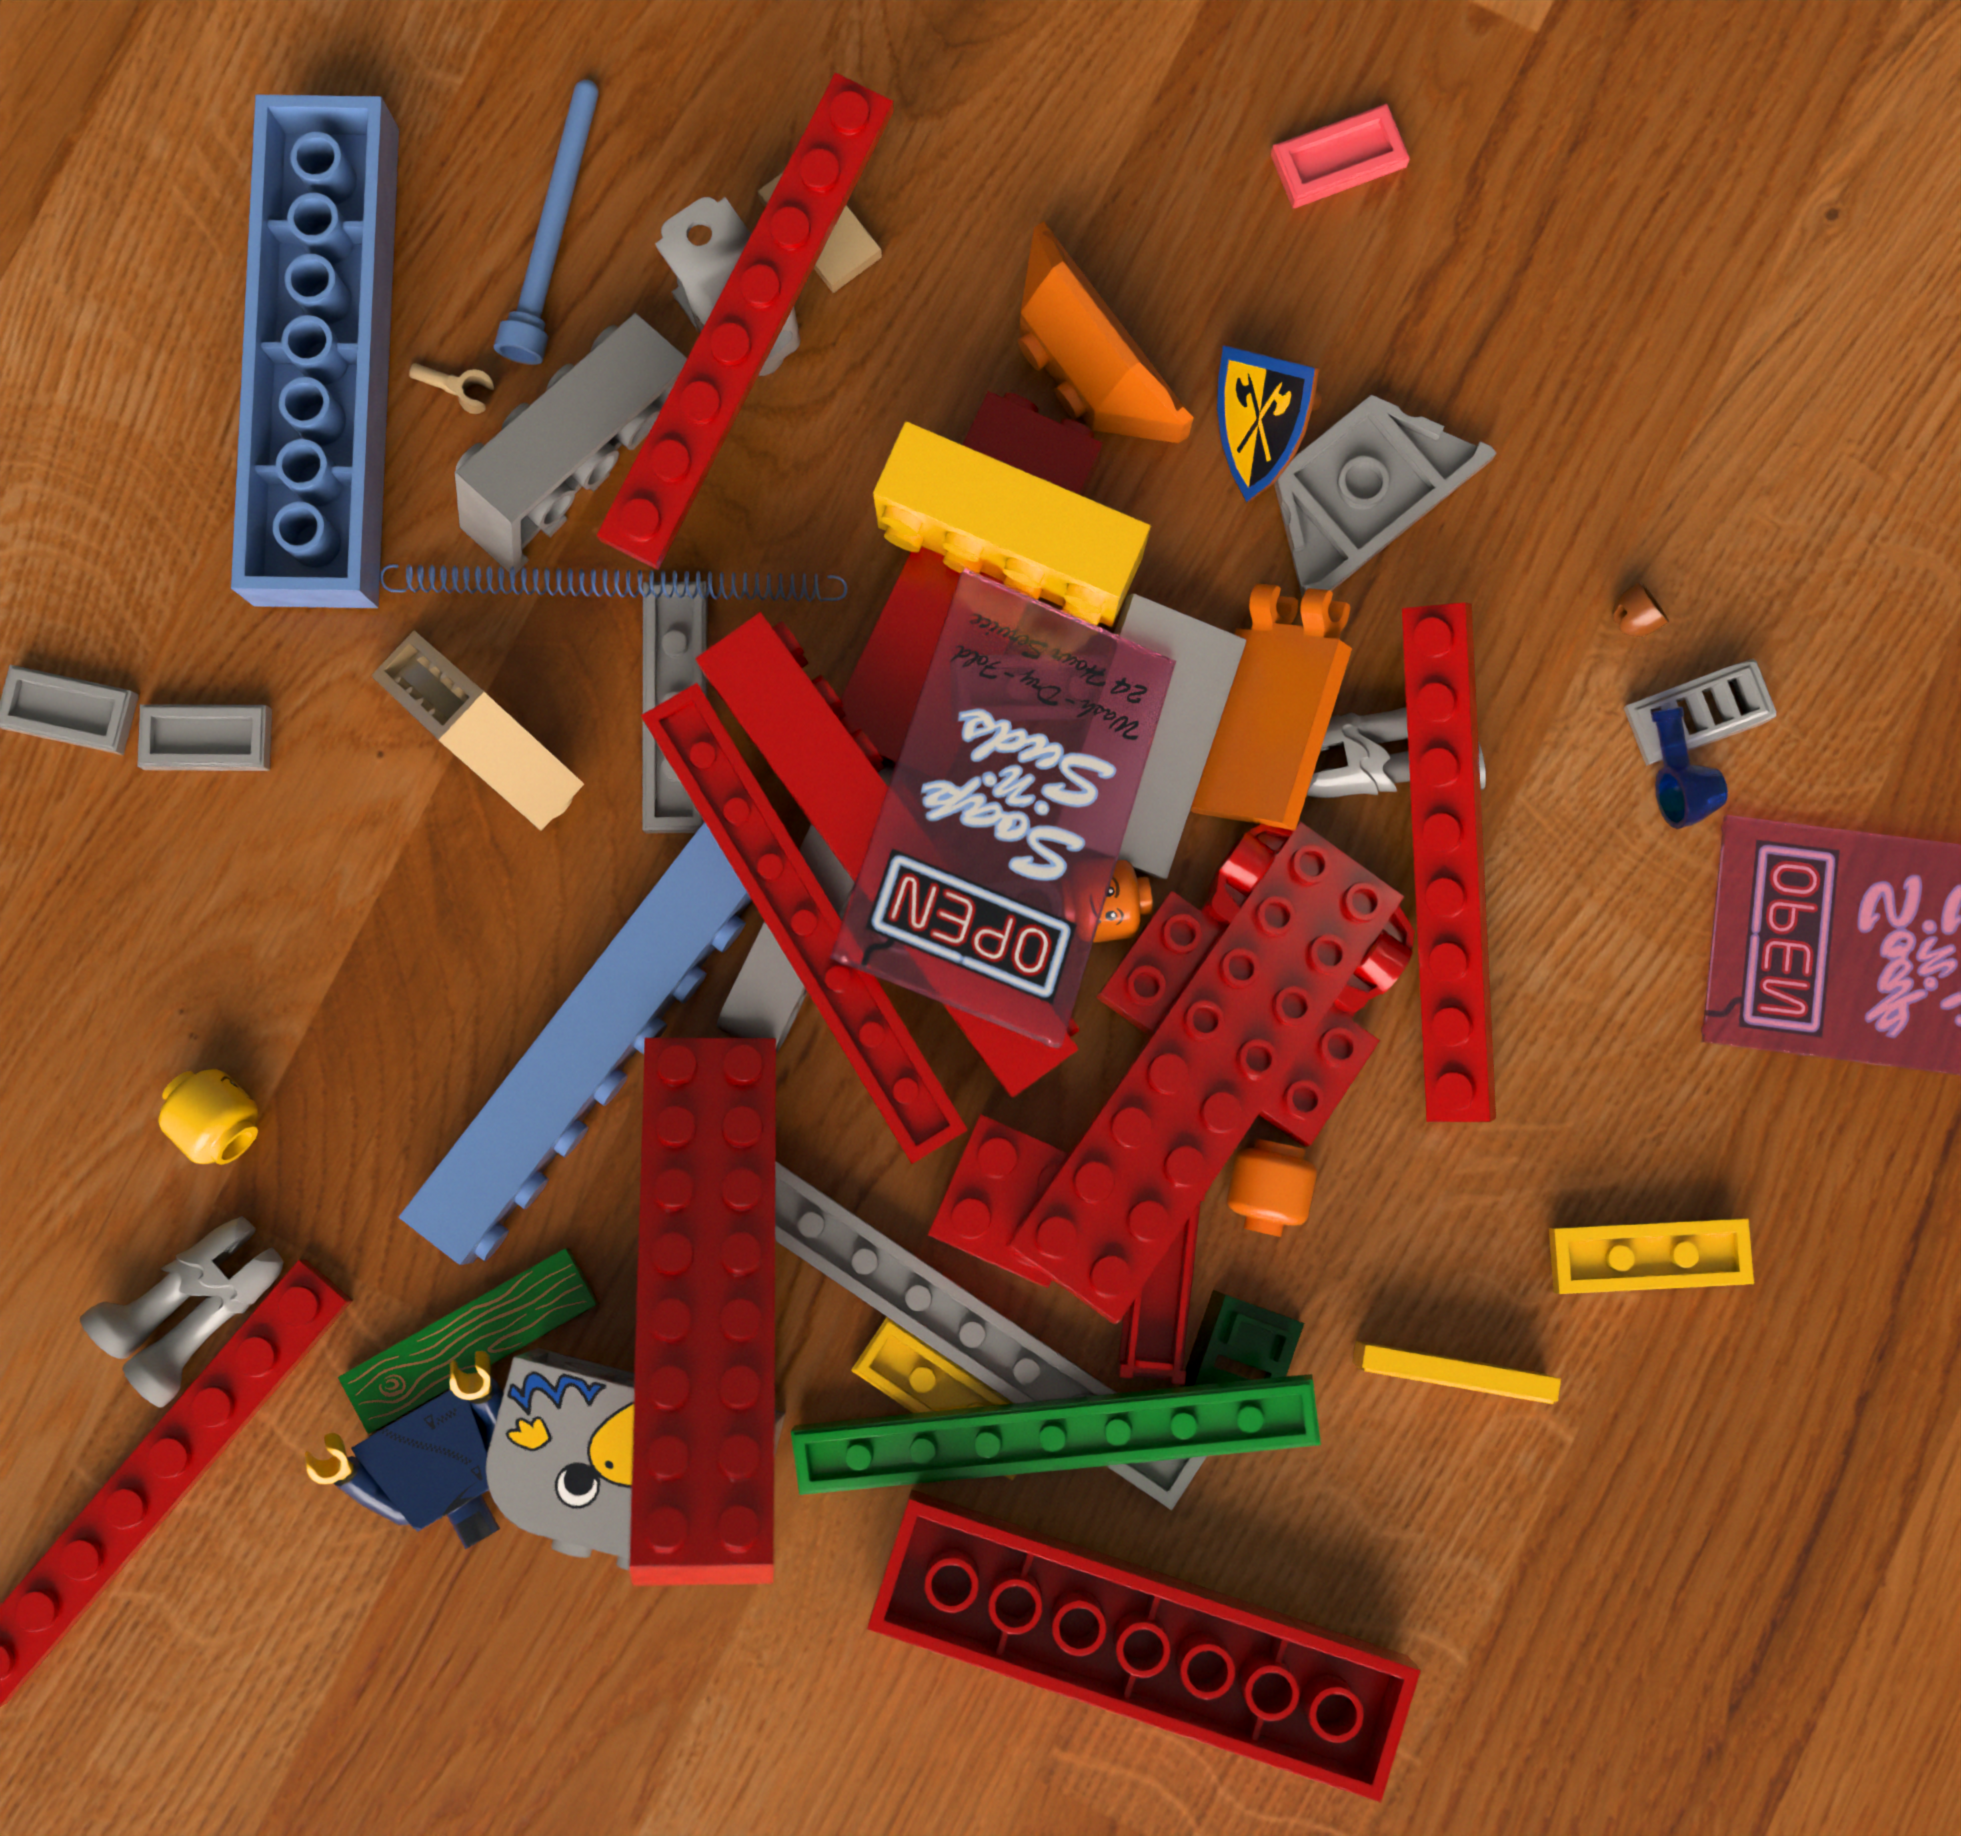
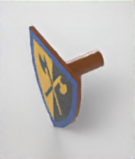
M1223 345L1217 398L1220 437L1230 472L1246 502H1251L1272 486L1291 463L1307 431L1311 412H1315L1320 408L1322 397L1320 391L1316 388L1319 368Z

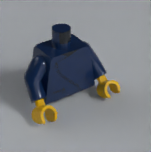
M485 1351L475 1352V1366L478 1372L473 1374L462 1372L458 1368L457 1362L455 1360L451 1361V1390L351 1447L356 1457L346 1456L344 1441L340 1435L336 1433L326 1434L324 1436L325 1446L334 1456L327 1460H318L313 1457L311 1452L306 1451L304 1454L307 1473L310 1478L320 1484L334 1483L336 1487L365 1508L397 1525H411L417 1531L447 1515L465 1549L498 1531L500 1527L482 1496L484 1492L489 1490L486 1477L487 1455L504 1395L497 1381L491 1378L489 1355Z

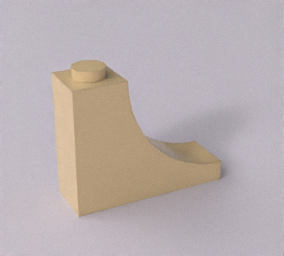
M415 630L371 675L433 736L539 830L542 831L553 818L565 812L570 806L573 796L584 785L578 777Z

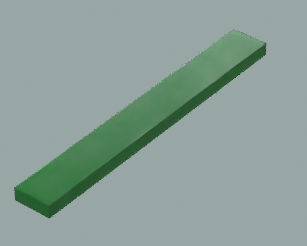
M1313 1374L795 1425L791 1430L799 1495L1321 1445Z

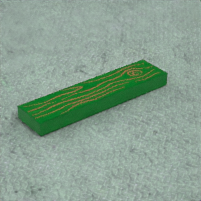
M565 1248L342 1374L338 1379L367 1434H371L451 1389V1361L455 1360L458 1368L464 1373H477L475 1352L485 1351L490 1357L491 1365L600 1303L570 1248Z

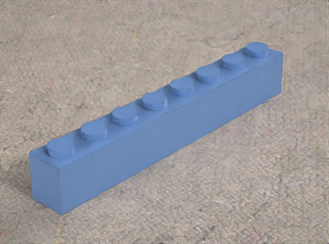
M705 822L398 1218L459 1265L473 1263L477 1257L486 1261L495 1253L509 1233V1230L503 1226V1223L517 1205L527 1209L540 1195L549 1181V1178L542 1173L557 1153L565 1158L580 1143L589 1128L582 1121L597 1101L606 1106L620 1091L628 1078V1075L622 1069L637 1050L644 1055L645 1038H660L668 1025L661 1020L676 999L684 1004L692 997L707 975L706 972L700 969L715 948L724 953L742 932L746 922L739 917L752 900Z

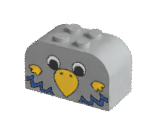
M541 1348L515 1356L486 1462L488 1487L495 1504L504 1516L519 1528L553 1539L551 1548L558 1552L577 1557H590L592 1549L618 1556L616 1565L629 1570L635 1373ZM775 1410L774 1457L786 1412Z

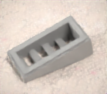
M1754 658L1723 668L1624 707L1646 766L1763 725L1776 717L1775 707ZM1730 683L1733 684L1734 690L1744 712V715L1742 716L1739 712L1738 706L1730 689ZM1710 690L1723 720V723L1715 725L1703 693ZM1686 701L1697 733L1689 735L1677 702ZM1660 708L1673 738V742L1665 745L1651 712Z

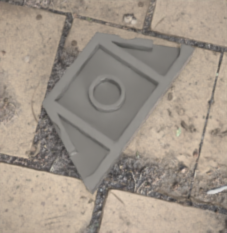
M1370 395L1295 456L1274 483L1302 598L1308 588L1334 590L1492 461L1497 452L1490 445L1481 441L1476 446L1443 432V425L1422 416H1408L1401 411L1399 406Z

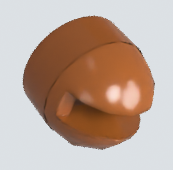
M1640 581L1623 592L1615 601L1612 613L1614 621L1620 624V631L1623 634L1633 637H1644L1654 633L1669 622L1656 599Z

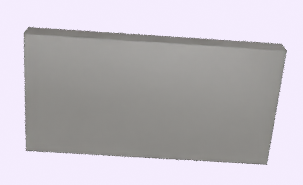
M1137 594L1126 596L1102 670L1106 669L1103 672L1105 676H1099L1097 682H1106L1104 686H1096L1090 704L1102 705L1105 710L1110 709V713L1116 712V718L1103 720L1107 711L1093 715L1094 710L1098 706L1094 707L1093 710L1086 714L1073 752L1088 754L1105 760L1115 766L1116 773L1111 778L1103 779L1098 776V772L1079 767H1070L1074 772L1095 785L1098 790L1097 799L1092 804L1083 807H1071L1056 802L1049 826L1062 828L1082 837L1085 840V845L1081 850L1105 859L1127 860L1139 872L1158 879H1167L1247 640ZM1123 677H1126L1125 683L1131 685L1130 690L1123 693L1110 694L1111 689L1117 685L1115 682L1117 680L1121 681ZM1136 684L1147 687L1146 693L1129 697L1133 700L1141 698L1139 703L1127 701L1128 694L1144 691L1143 689L1135 688ZM1121 686V687H1119L1118 689L1114 690L1113 692L1123 690V689H1125V688H1127V687H1126V686ZM1121 716L1128 717L1126 724L1138 721L1139 726L1126 733L1129 736L1137 735L1138 738L1136 740H1129L1122 736L1125 730L1135 724L1114 732L1125 719L1115 723L1111 729H1109L1110 725ZM1065 777L1063 782L1066 784L1065 790L1082 791L1080 787Z

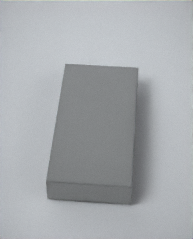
M10 665L0 700V728L124 755L139 695L130 690Z
M140 704L137 767L143 770L270 771L272 709L267 705Z

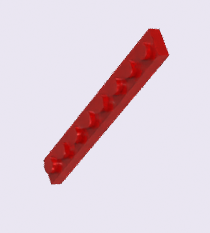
M836 72L834 73L596 535L601 542L659 570L894 112L893 100Z
M1461 602L1402 608L1426 1122H1491L1496 1119L1472 604Z
M698 683L693 684L642 714V720L910 1163L917 1162L968 1130L869 965L867 967L860 965L863 958L861 952Z
M301 1259L294 1264L0 1605V1707L12 1699L353 1302L348 1295L309 1261Z

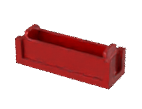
M1201 1201L1123 1316L1117 1374L1121 1378L1133 1379V1376L1169 1380L1172 1384L1185 1385L1186 1371L1183 1369Z

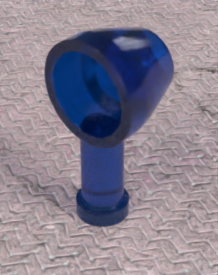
M1683 706L1651 712L1652 722H1656L1664 767L1659 770L1656 777V799L1663 818L1675 829L1692 826L1701 822L1724 806L1728 798L1725 778L1717 768L1690 764L1682 717L1685 716Z

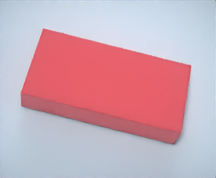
M1387 104L1272 146L1270 154L1292 209L1406 168L1410 159Z

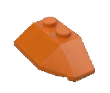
M1043 221L1034 227L1020 312L1021 337L1017 342L1022 353L1037 371L1043 367L1046 368L1058 384L1054 391L1062 407L1075 420L1082 416L1092 431L1179 444L1189 437L1194 417L1171 390L1073 261L1046 222Z

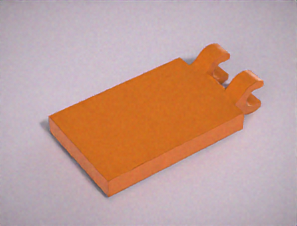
M1257 583L1251 592L1249 601L1252 628L1251 630L1240 628L1235 630L1234 635L1247 641L1190 811L1202 815L1265 824L1296 831L1352 651L1350 646L1339 639L1341 631L1349 618L1350 605L1347 602L1331 601L1333 592L1330 590L1308 588L1303 595L1300 608L1303 626L1291 625L1297 614L1298 600L1295 597L1279 596L1281 588L1278 585Z

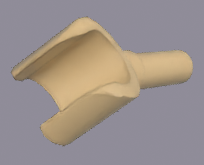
M413 363L409 371L411 378L444 389L446 392L458 396L462 408L472 414L482 413L486 410L484 403L466 397L465 391L467 388L478 384L486 389L494 390L493 381L488 374L481 370H467L458 377Z

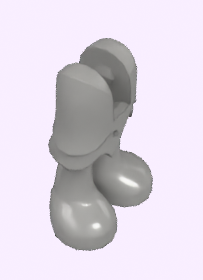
M1406 707L1361 716L1352 712L1342 716H1332L1320 752L1344 746L1348 766L1336 769L1328 768L1314 773L1306 796L1334 798L1354 794L1378 795V792H1397L1395 783L1410 781L1409 751L1388 754L1383 747L1378 745L1408 738ZM1478 741L1480 788L1482 790L1486 785V769L1482 749Z
M243 1216L220 1225L190 1249L176 1254V1260L161 1268L163 1271L170 1273L137 1300L128 1305L103 1301L92 1306L80 1316V1323L83 1329L102 1350L110 1356L124 1359L136 1351L151 1333L190 1296H208L164 1337L135 1354L123 1365V1372L131 1385L146 1400L157 1407H164L178 1393L181 1386L183 1367L193 1353L223 1323L236 1313H244L250 1304H254L263 1292L277 1279L283 1268L284 1261L273 1248H269L256 1256L230 1279L219 1268L256 1231L255 1227Z

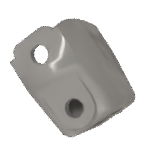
M710 197L698 199L662 225L661 234L663 238L655 243L656 248L677 276L679 287L672 291V295L699 334L751 236V233L726 197L718 202ZM697 225L707 226L712 231L710 241L702 246H696L688 240L689 231ZM794 307L758 376H765L774 372L782 365L784 358L799 347L801 340Z

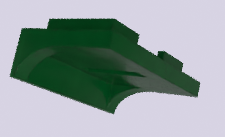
M1213 1290L1185 1369V1385H1180L1179 1387L1251 1380L1214 1367L1217 1355L1266 1371L1264 1379L1286 1377L1305 1323Z

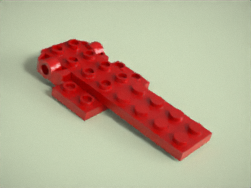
M1301 821L1297 824L1296 831L1260 824L1249 831H1245L1217 867L1214 873L1215 876L1210 883L1207 899L1199 910L1175 892L1170 891L1096 995L1097 999L1149 1035V1038L1012 1235L1006 1247L1113 1324L1120 1322L1258 1115L1301 1146H1311L1380 1042L1379 1039L1352 1021V1018L1359 1009L1366 1005L1368 1000L1379 994H1384L1400 977L1412 958L1413 951L1411 949L1413 948L1415 930L1399 906L1405 896Z

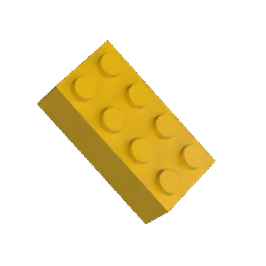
M906 421L873 492L878 528L885 530L884 538L892 544L911 552H919L921 546L945 556L943 563L956 572L974 578L979 576L980 571L1004 581L1002 588L1011 595L1032 603H1037L1039 597L1063 606L1061 613L1065 617L1090 628H1097L1099 622L1113 627L1143 558L1151 525Z

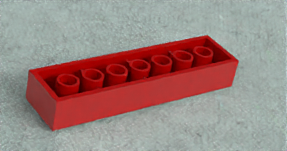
M759 612L695 658L709 683L871 906H873L892 848L954 874H961L959 862L943 840L937 836L928 842L916 826L923 821L920 816L922 812L903 785L897 782L891 788H888L878 773L884 769L881 763L883 759L861 728L849 734L840 722V720L846 717L842 709L844 705L829 683L821 674L813 680H810L802 669L808 665L803 655L805 652L782 620L771 627L763 614ZM899 943L1009 1096H1016L1079 1050L1071 1037L1079 1032L1080 1029L1057 998L1054 999L1053 1005L1050 1003L1046 1005L1040 999Z
M645 1038L629 1546V1571L632 1586L773 1583L776 1038Z
M913 1489L910 1491L867 1626V1630L1380 1803L1383 1799L1421 1670L1408 1655Z

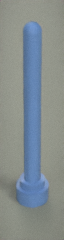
M588 79L579 81L574 88L517 310L510 312L508 319L500 322L494 343V350L498 354L520 363L531 365L542 363L548 342V335L544 332L545 322L540 318L599 95L596 84Z

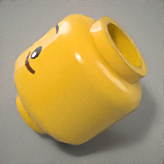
M208 1069L197 1074L187 1071L174 1078L163 1091L162 1098L165 1102L158 1116L160 1128L192 1162L198 1164L213 1162L220 1165L227 1164L243 1154L255 1140L258 1129L255 1126L258 1119L257 1105L227 1073L218 1069Z

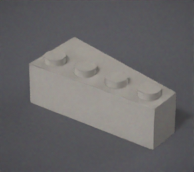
M634 313L619 328L616 325L607 327L596 338L591 347V352L575 366L569 363L560 368L549 381L544 394L531 405L522 403L507 416L502 425V430L486 445L483 443L473 445L460 458L455 471L460 528L509 573L510 568L513 566L516 575L529 561L522 553L525 546L541 530L551 538L567 521L564 514L572 504L576 492L582 486L594 492L610 475L609 472L616 464L619 457L617 449L623 444L629 450H634L649 434L687 358L637 313Z

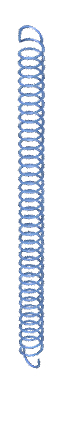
M410 564L406 568L407 587L405 589H391L385 585L383 574L388 568H397L398 565H387L380 573L381 584L386 590L391 592H406L410 587L413 592H417L420 588L424 592H429L433 588L435 592L439 593L444 588L448 593H451L454 589L459 593H463L467 588L471 594L475 593L477 589L482 594H485L489 589L493 594H497L500 590L505 594H509L513 589L517 595L521 594L523 590L528 595H532L536 589L539 595H543L548 591L553 596L559 590L563 596H566L569 591L574 596H578L582 590L586 596H590L594 591L600 597L605 591L609 597H612L617 591L621 597H624L629 592L634 598L640 591L641 595L647 598L652 591L656 598H659L663 592L667 598H671L675 592L681 599L687 591L691 599H694L697 593L703 599H706L709 593L714 599H718L722 592L727 600L731 598L734 592L738 600H741L745 593L749 600H753L757 593L762 601L766 599L768 593L771 599L776 601L781 592V596L785 601H788L793 593L797 601H800L803 594H805L806 599L811 602L816 594L818 599L823 602L841 600L847 594L848 589L846 582L839 576H827L828 579L835 578L840 580L844 585V593L838 598L821 599L818 589V575L815 574L814 589L809 599L806 588V574L804 573L801 594L797 598L794 587V574L792 573L788 597L785 598L782 586V573H780L778 591L774 598L770 585L771 574L768 573L767 588L764 597H762L759 590V573L757 572L755 574L754 593L750 597L747 589V573L745 572L743 574V590L741 596L738 597L735 587V572H733L731 591L727 597L723 586L724 573L721 572L720 588L717 596H715L712 590V572L710 571L708 573V589L706 595L703 596L700 589V572L698 571L696 573V590L694 595L691 596L688 587L689 573L686 571L684 574V591L682 595H679L676 585L677 572L674 571L673 588L671 594L668 595L665 589V571L663 570L661 572V590L656 595L653 587L654 572L651 570L649 573L650 587L645 595L641 585L642 571L639 570L638 588L636 594H632L630 588L631 574L628 569L626 571V590L624 594H621L618 587L619 571L616 569L614 572L615 587L613 593L610 594L607 589V570L604 569L602 575L603 589L598 594L595 588V569L591 570L592 586L590 592L586 593L583 586L584 570L581 568L579 571L580 588L575 593L572 588L573 571L569 568V585L567 591L563 593L560 586V568L556 570V590L551 592L549 588L550 571L547 567L544 571L545 588L543 592H540L537 587L538 569L535 567L533 569L534 587L529 592L526 588L527 571L523 567L521 570L522 588L517 592L514 587V567L510 568V589L505 591L502 585L504 570L500 566L498 569L499 587L497 591H494L491 586L492 568L488 566L486 573L488 586L483 591L479 585L481 580L480 567L477 566L475 569L476 587L474 590H470L468 586L469 568L466 565L463 571L465 586L463 590H459L457 587L458 568L454 565L452 568L453 587L451 590H448L445 585L447 571L446 567L442 565L440 571L442 586L437 590L434 587L435 567L433 565L429 568L431 585L429 589H424L422 585L424 569L421 564L418 566L417 571L419 582L417 589H413L411 586L413 573Z

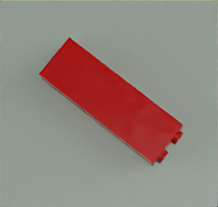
M988 391L962 445L1083 496L1100 461L1103 445L1102 442L1094 439V432L1087 426L1071 419L1063 418L1058 423L1037 413L1038 408L1034 403L1020 395L1005 393L1001 397ZM921 546L919 552H910L840 698L844 705L842 709L846 714V717L840 720V722L849 734L861 728L882 757L883 761L881 762L909 774V778L924 784L937 780L948 781L967 742L962 739L964 723H950L949 658L956 656L961 650V647H955L963 645L964 650L977 651L979 656L1007 657L1014 643L1013 640L1009 639V636L1014 632H1010L1006 637H1002V635L1008 632V629L1003 630L1000 634H996L1000 628L990 632L989 630L996 626L992 622L997 621L998 626L1002 628L1009 627L1010 630H1016L1017 633L1013 636L1016 637L1032 602L1011 595L1002 588L1004 581L981 571L977 578L956 572L943 563L945 556ZM980 614L982 618H989L992 624L986 628H980L979 625L988 624L987 620H981L978 624H970L971 620L978 619V616L970 615ZM972 653L969 657H975V654Z

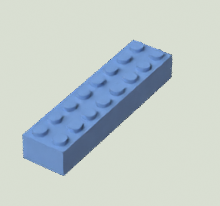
M255 95L231 589L253 606L378 608L399 143V127L381 96Z

